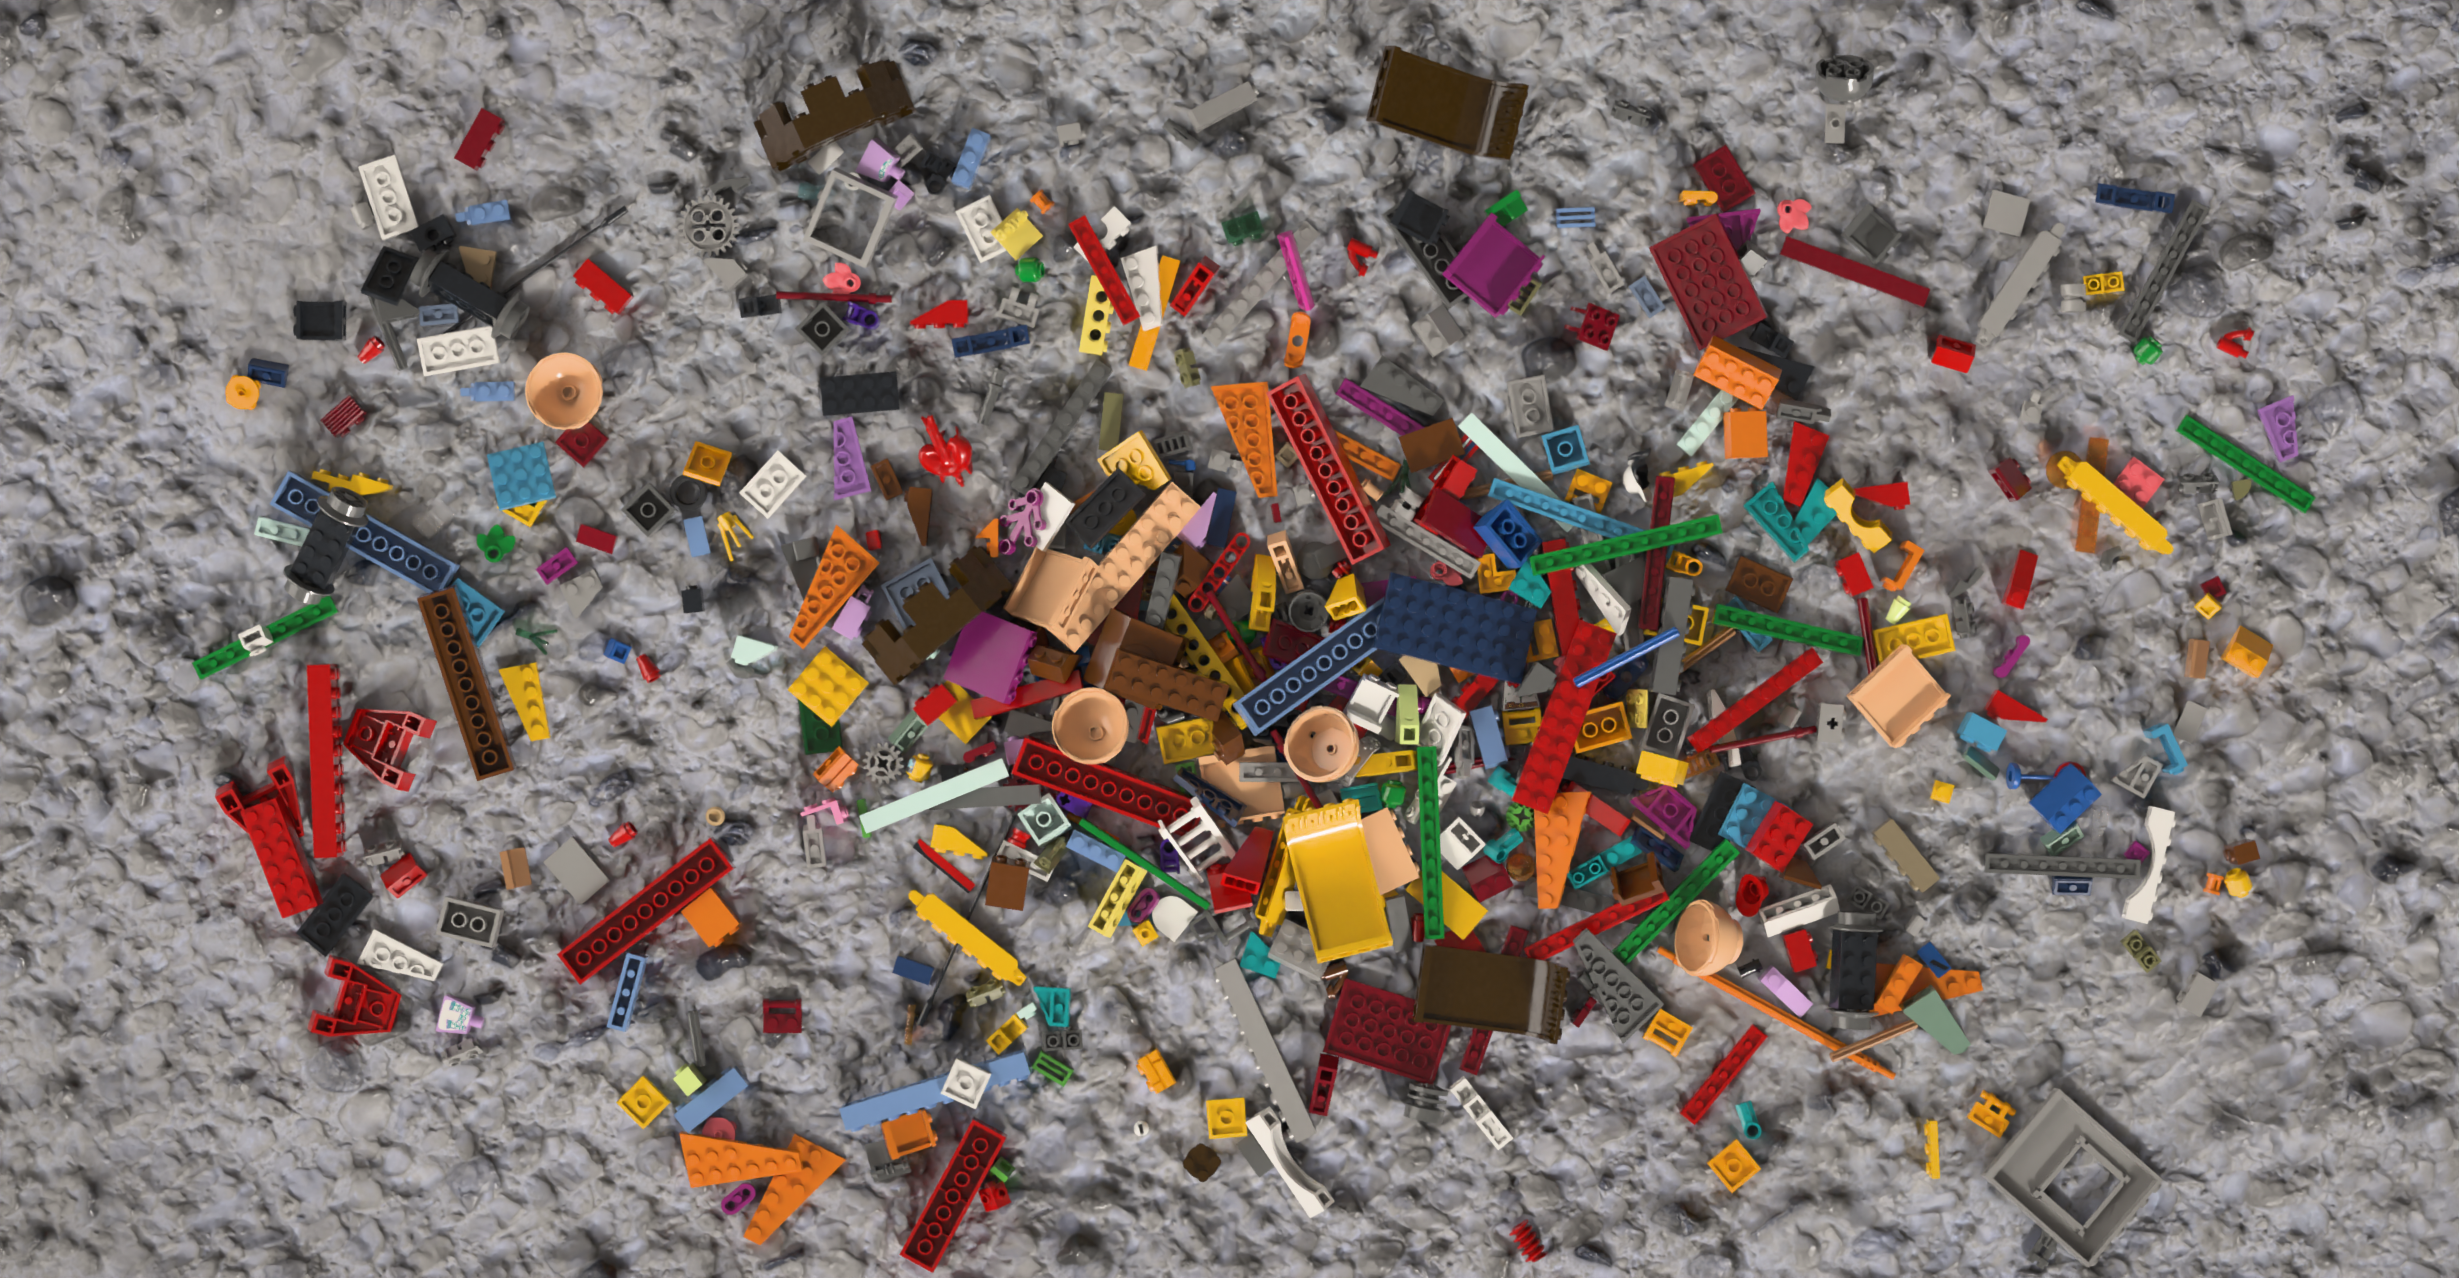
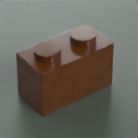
M2242 839L2224 845L2225 850H2223L2225 860L2229 861L2230 864L2241 865L2260 859L2255 840Z

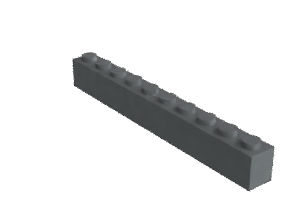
M1165 550L1161 553L1145 623L1165 630L1183 556ZM1126 699L1124 708L1129 721V732L1126 741L1136 743L1146 706Z

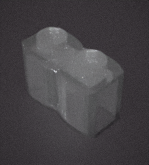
M440 497L430 499L426 504L427 508L423 512L419 511L412 518L414 521L411 524L428 541L432 540L457 514Z

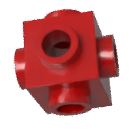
M995 1180L989 1181L984 1184V1188L978 1190L986 1212L997 1210L1011 1203L1003 1181L995 1183Z

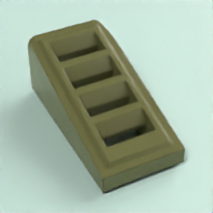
M1530 275L1532 277L1530 282L1535 287L1532 288L1529 285L1526 287L1522 286L1531 292L1530 295L1522 291L1521 288L1519 290L1521 292L1520 295L1525 297L1526 301L1519 297L1515 300L1523 306L1521 308L1512 303L1513 300L1508 304L1510 306L1509 309L1520 316L1542 284L1539 279Z

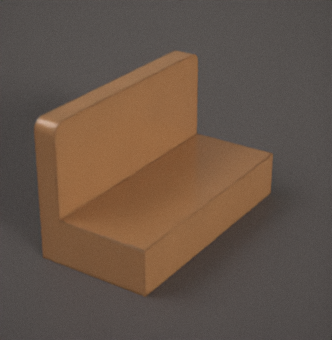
M2189 639L2184 677L2205 679L2210 641Z
M1635 808L1629 818L1663 840L1666 832L1638 808Z
M525 847L499 852L506 889L531 885L532 879Z

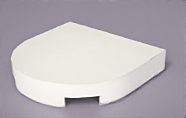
M1167 896L1159 900V903L1152 912V919L1157 929L1175 942L1198 911L1177 896Z

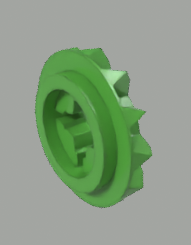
M1516 802L1513 803L1506 813L1507 823L1512 829L1515 828L1518 831L1531 829L1535 824L1534 809ZM1524 808V815L1530 818L1523 819L1521 824H1519V818L1513 814H1520Z

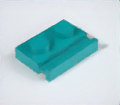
M1378 782L1339 790L1341 801L1349 798L1359 800L1360 814L1383 809L1382 801L1379 799Z

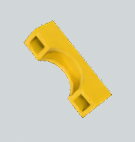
M1842 478L1825 491L1824 501L1829 508H1833L1837 512V516L1842 522H1846L1849 525L1854 536L1858 535L1862 540L1863 546L1875 553L1892 541L1893 533L1881 519L1869 521L1855 514L1852 508L1855 490Z

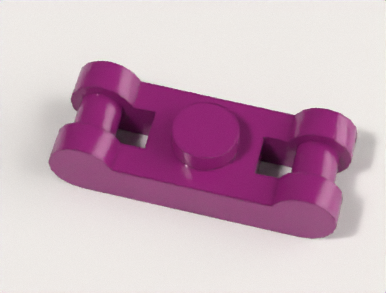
M2027 635L2016 637L2015 647L2013 649L2010 648L2006 652L2002 665L1994 668L1993 674L1995 677L2004 678L2007 676L2030 644V638Z

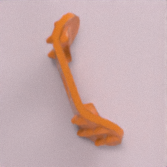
M1298 311L1292 314L1284 358V365L1289 368H1299L1304 362L1311 324L1310 316L1304 312ZM1297 335L1303 338V344L1298 347L1294 346L1292 342L1293 338Z

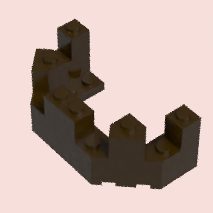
M890 59L870 64L866 62L859 65V68L855 71L863 90H859V88L852 90L848 93L849 96L847 97L836 76L832 77V75L822 78L821 83L816 85L810 83L804 86V90L800 92L809 113H800L795 116V120H793L786 103H781L780 101L771 104L770 108L759 114L756 118L757 121L753 123L772 169L779 173L811 159L810 153L874 124L879 123L883 127L917 112L895 61L890 62Z
M973 546L966 552L967 554L961 559L957 557L949 564L951 566L948 569L962 587L960 589L955 587L950 591L948 599L933 582L928 583L926 581L918 588L920 592L915 596L910 594L903 600L905 604L901 607L916 623L915 626L911 624L904 629V635L901 634L890 619L886 621L882 619L875 625L876 629L873 632L871 631L863 637L865 641L862 645L874 658V662L893 685H898L926 662V659L982 612H986L1014 589L1015 586L981 546L978 548Z

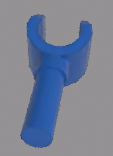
M1169 459V464L1185 465V471L1196 470L1195 461L1193 460L1180 461Z

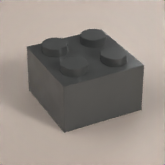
M823 302L795 328L823 357L851 332Z
M647 483L621 509L650 538L678 512L651 483Z

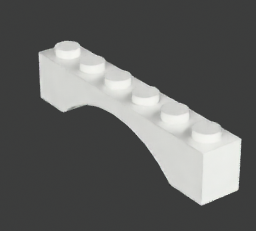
M2148 806L2144 825L2151 842L2150 866L2141 885L2133 894L2126 898L2122 918L2148 924V921H2151L2153 917L2152 905L2158 897L2156 888L2157 884L2162 880V864L2164 865L2167 860L2166 847L2171 843L2172 835H2170L2171 827H2174L2176 823V816H2174L2175 812Z
M1270 1106L1256 1113L1245 1122L1310 1218L1323 1212L1335 1202L1325 1186L1308 1176L1293 1160L1283 1140L1281 1122Z

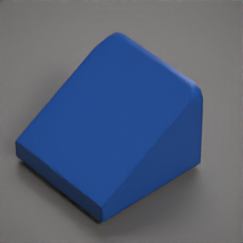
M610 638L604 656L625 664L632 646Z

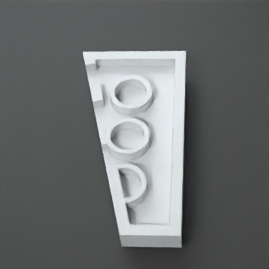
M1157 246L1120 258L1136 309L1140 315L1139 319L1143 331L1163 325Z
M1591 564L1577 566L1575 569L1576 575L1615 633H1617V636L1623 634L1632 608Z
M377 929L373 930L357 962L360 965L407 974L431 981L436 980L444 964Z

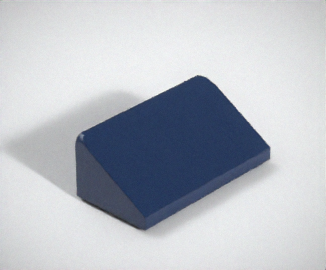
M252 358L248 363L247 377L258 380L262 384L285 388L289 365Z
M2052 876V895L2091 896L2093 878Z
M898 955L892 973L929 985L935 967Z

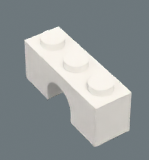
M1115 206L1101 219V222L1108 229L1105 238L1099 240L1104 251L1106 249L1111 250L1117 243L1115 240L1120 235L1122 237L1125 236L1131 229L1129 227L1131 222ZM1077 243L1074 249L1088 262L1080 245Z

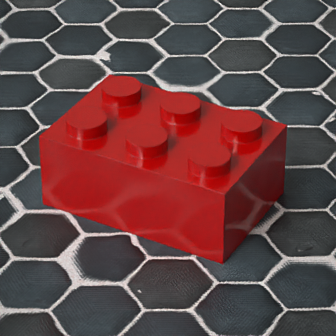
M1775 801L1744 850L1773 869L1783 873L1813 824L1784 804Z

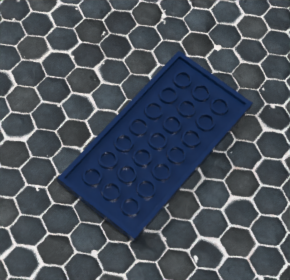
M1391 572L1388 578L1373 648L1520 685L1537 610Z

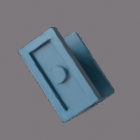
M2158 723L2144 730L2143 733L2146 738H2159L2168 756L2170 765L2162 768V772L2169 773V775H2177L2183 772L2184 767L2188 766L2169 724Z

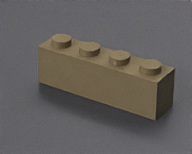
M1888 818L1872 831L1874 842L1879 847L1882 845L1885 848L1886 852L1884 854L1891 862L1894 860L1898 864L1897 870L1903 877L1906 875L1910 879L1909 885L1915 892L1919 890V892L1923 893L1940 879L1892 818Z

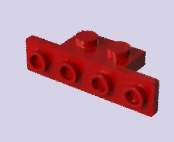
M1478 675L1471 683L1467 682L1461 688L1462 694L1459 697L1454 696L1451 702L1466 712V718L1470 711L1479 704L1499 680Z

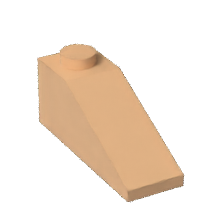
M1286 530L1267 535V546L1285 593L1289 594L1304 589Z

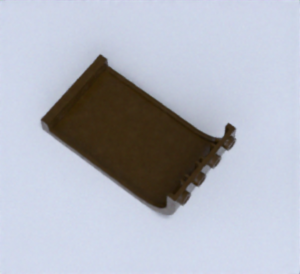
M1385 46L1366 121L1458 152L1489 159L1510 160L1514 151L1515 139L1518 135L1520 119L1523 116L1525 100L1528 97L1529 85L1482 78L1403 51L1397 46Z
M1423 944L1412 1020L1419 1023L1429 1022L1514 1033L1540 1038L1550 1044H1557L1558 1040H1561L1562 1037L1560 1022L1564 1020L1565 1010L1562 1008L1563 1001L1566 1002L1568 992L1565 990L1566 982L1570 980V971H1568V967L1565 965L1541 959Z

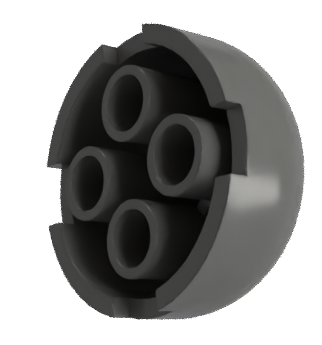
M1833 55L1834 59L1825 61L1821 59L1817 62L1815 73L1816 85L1820 92L1830 99L1838 101L1859 99L1870 90L1873 84L1874 66L1872 63L1867 64L1863 62L1862 57ZM1844 61L1849 62L1848 70H1846L1844 75Z

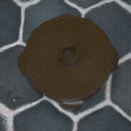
M1203 1143L1193 1147L1183 1160V1167L1200 1182L1207 1181L1221 1164V1159L1217 1156L1216 1152Z

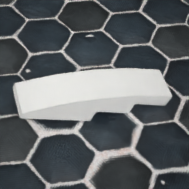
M1715 689L1706 692L1709 721L1725 710ZM1734 729L1720 738L1719 744L1737 741ZM1739 748L1727 750L1729 767L1741 765Z
M1464 1076L1449 1087L1498 1150L1513 1139Z

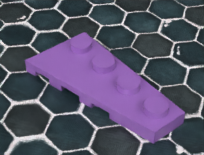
M853 417L834 421V500H839L872 491Z

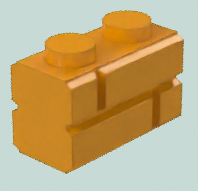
M1158 1048L1137 1059L1139 1064L1136 1067L1141 1075H1146L1148 1079L1146 1084L1151 1092L1155 1091L1158 1094L1176 1083V1079Z

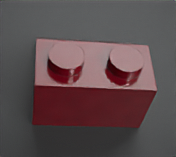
M2007 457L1988 470V472L2009 502H2014L2022 498L2032 487L2030 486L2031 481L2026 474L2022 475L2020 472L2019 463L2014 458Z
M1487 855L1461 867L1479 903L1514 886L1504 865L1496 863Z

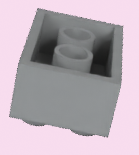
M1656 692L1648 716V728L1644 729L1639 747L1677 760L1695 705Z
M450 895L445 896L436 934L493 948L497 943L505 909Z
M1287 919L1284 920L1268 953V958L1318 982L1321 981L1330 962L1317 964L1309 930Z

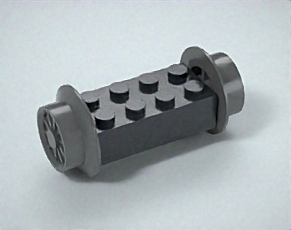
M430 248L427 249L418 260L410 277V282L420 287L419 296L424 297L431 291L493 328L491 338L495 339L499 335H503L512 340L522 328L530 312V306L521 302V292L517 291L507 300L503 293L498 291L495 293L484 282L478 283L473 280L474 278L470 274L457 271L453 264L447 262L450 254L449 250L446 249L439 254Z
M333 487L329 496L324 495L318 498L317 504L320 508L318 515L294 564L285 566L283 570L287 578L284 586L286 592L301 602L315 605L320 603L323 596L333 594L335 588L332 582L359 528L366 526L369 522L367 515L364 513L368 506L367 501L358 493L347 488Z
M1838 911L1837 923L1829 926L1830 929L1836 930H1833L1829 1007L1832 1008H1825V1011L1832 1015V1027L1869 1030L1871 1029V1017L1879 1014L1878 1011H1874L1878 933L1876 932H1883V929L1876 925V913Z

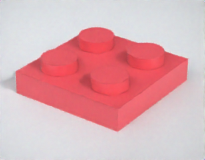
M2132 457L2112 484L2143 509L2165 479L2137 458Z

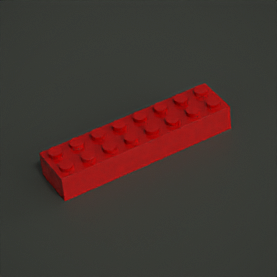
M975 1117L973 1118L901 1250L900 1256L932 1273L934 1272L1005 1142L1007 1134Z

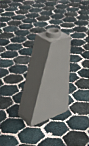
M1249 81L1187 111L1188 118L1196 133L1257 101L1256 95L1259 92L1254 84L1250 85Z

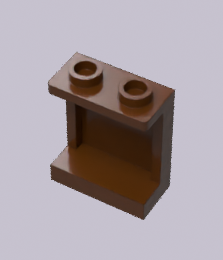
M1654 851L1646 854L1648 862L1620 872L1615 866L1611 867L1612 874L1610 875V880L1614 886L1612 894L1614 899L1619 900L1622 906L1665 892L1661 863Z
M1005 855L993 856L985 905L1023 911L1031 862L1024 858L1010 859Z

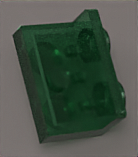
M1258 211L1221 223L1228 245L1232 244L1233 247L1244 244L1243 240L1251 238V241L1262 238L1261 234L1265 233Z

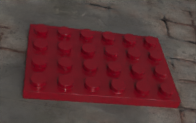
M1718 213L1649 247L1699 351L1707 348L1713 335L1723 340L1768 317Z
M1345 978L1323 1052L1416 1081L1434 1084L1451 1025L1414 1022L1412 1016L1415 999Z

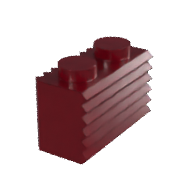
M348 395L320 421L335 438H344L351 432L350 428L354 424L359 425L364 421V415L367 412L352 395Z

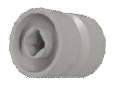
M2086 284L2060 285L2061 296L2064 298L2061 301V312H2086V300L2083 299L2086 295Z
M1405 485L1399 493L1400 499H1395L1390 508L1400 516L1411 521L1417 513L1416 508H1420L1426 498ZM1404 501L1409 503L1411 507L1408 508L1403 505Z

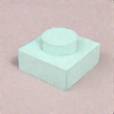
M1033 1001L1017 1011V1015L1020 1019L1025 1017L1027 1020L1036 1014L1035 1010L1038 1007Z

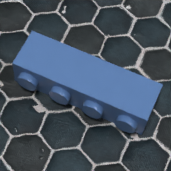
M632 951L627 952L607 1023L608 1028L623 1032L628 1031L649 956Z
M730 1066L721 1072L722 1077L719 1080L712 1079L706 1084L708 1087L703 1092L698 1090L691 1096L692 1101L688 1104L684 1101L675 1108L678 1112L674 1116L687 1133L750 1085L737 1066L733 1069Z

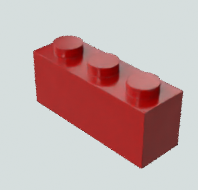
M588 258L573 275L577 279L575 283L582 289L585 287L591 291L589 295L597 302L602 300L606 304L604 308L611 314L614 312L620 314L634 298Z

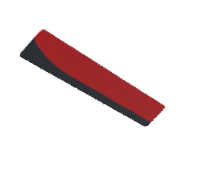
M919 839L915 843L913 848L963 890L969 893L974 888L975 884L924 841Z

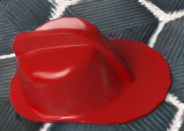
M1746 874L1742 877L1735 901L1738 911L1743 916L1753 917L1756 915L1762 901L1767 898L1769 888L1766 883V877H1758L1752 874Z

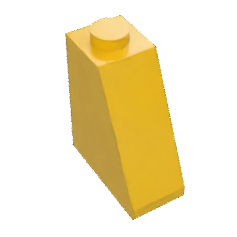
M1354 573L1337 580L1325 605L1326 610L1334 621L1364 612L1367 609L1364 588Z

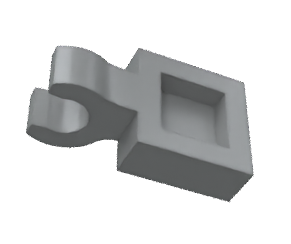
M2031 390L2029 402L2023 401L2019 420L2039 424L2043 408L2042 404H2038L2041 390Z
M1212 449L1208 468L1227 472L1228 467L1241 470L1243 462L1230 459L1231 453Z

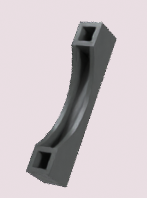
M1017 708L1010 710L1004 730L1005 732L1024 737L1025 734L1052 731V721L1046 720L1045 715L1035 712L1034 715L1026 714V709ZM1118 754L1105 763L1115 765Z

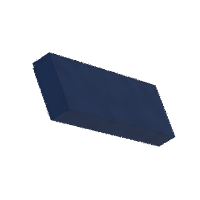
M1218 488L1206 544L1225 548L1237 494L1236 491Z
M1641 825L1636 826L1630 842L1645 853L1654 851L1661 864L1673 872H1677L1684 855Z

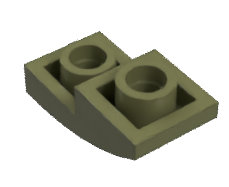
M2134 929L2120 941L2146 973L2161 962V959L2137 930Z

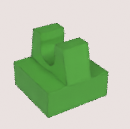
M1000 1157L990 1169L989 1175L992 1177L995 1174L1000 1178L998 1182L1003 1181L1005 1183L1016 1168L1003 1157Z

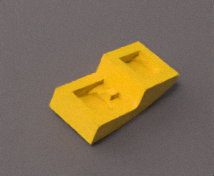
M1015 1013L986 1042L999 1055L1029 1026Z

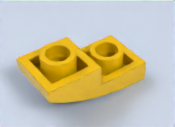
M2122 271L2083 276L2084 284H2086V295L2125 291Z

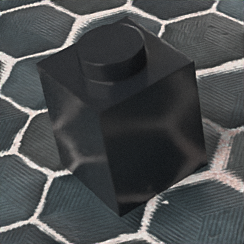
M697 585L686 586V590H681L683 613L705 612L703 589H698Z

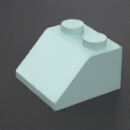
M737 635L731 658L735 659V663L748 665V663H754L776 651L778 646L743 635Z
M1050 793L1041 798V804H1031L1017 814L1040 849L1073 828Z

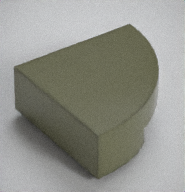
M2251 479L2231 482L2234 501L2243 498L2249 492Z

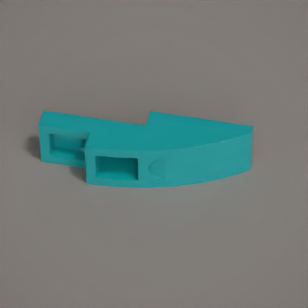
M1633 835L1619 843L1617 842L1571 869L1567 876L1575 890L1609 872L1611 867H1617L1642 853L1641 849L1630 842Z

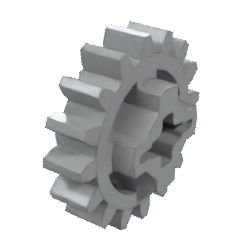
M877 743V749L871 746L872 752L865 753L868 759H863V762L867 763L863 769H868L869 771L866 776L872 775L871 781L879 779V784H882L883 780L889 784L890 778L894 781L897 780L895 775L902 774L899 768H904V765L900 764L904 757L899 758L898 756L901 751L895 752L894 745L888 748V743H885L884 747H882L881 743ZM880 751H889L891 754L888 756L882 755ZM874 756L876 759L875 765L871 767V759ZM880 758L888 760L887 768L879 766L881 763ZM896 759V768L893 771L892 761ZM878 771H883V772H885L888 776H880V775H877L876 773H877Z

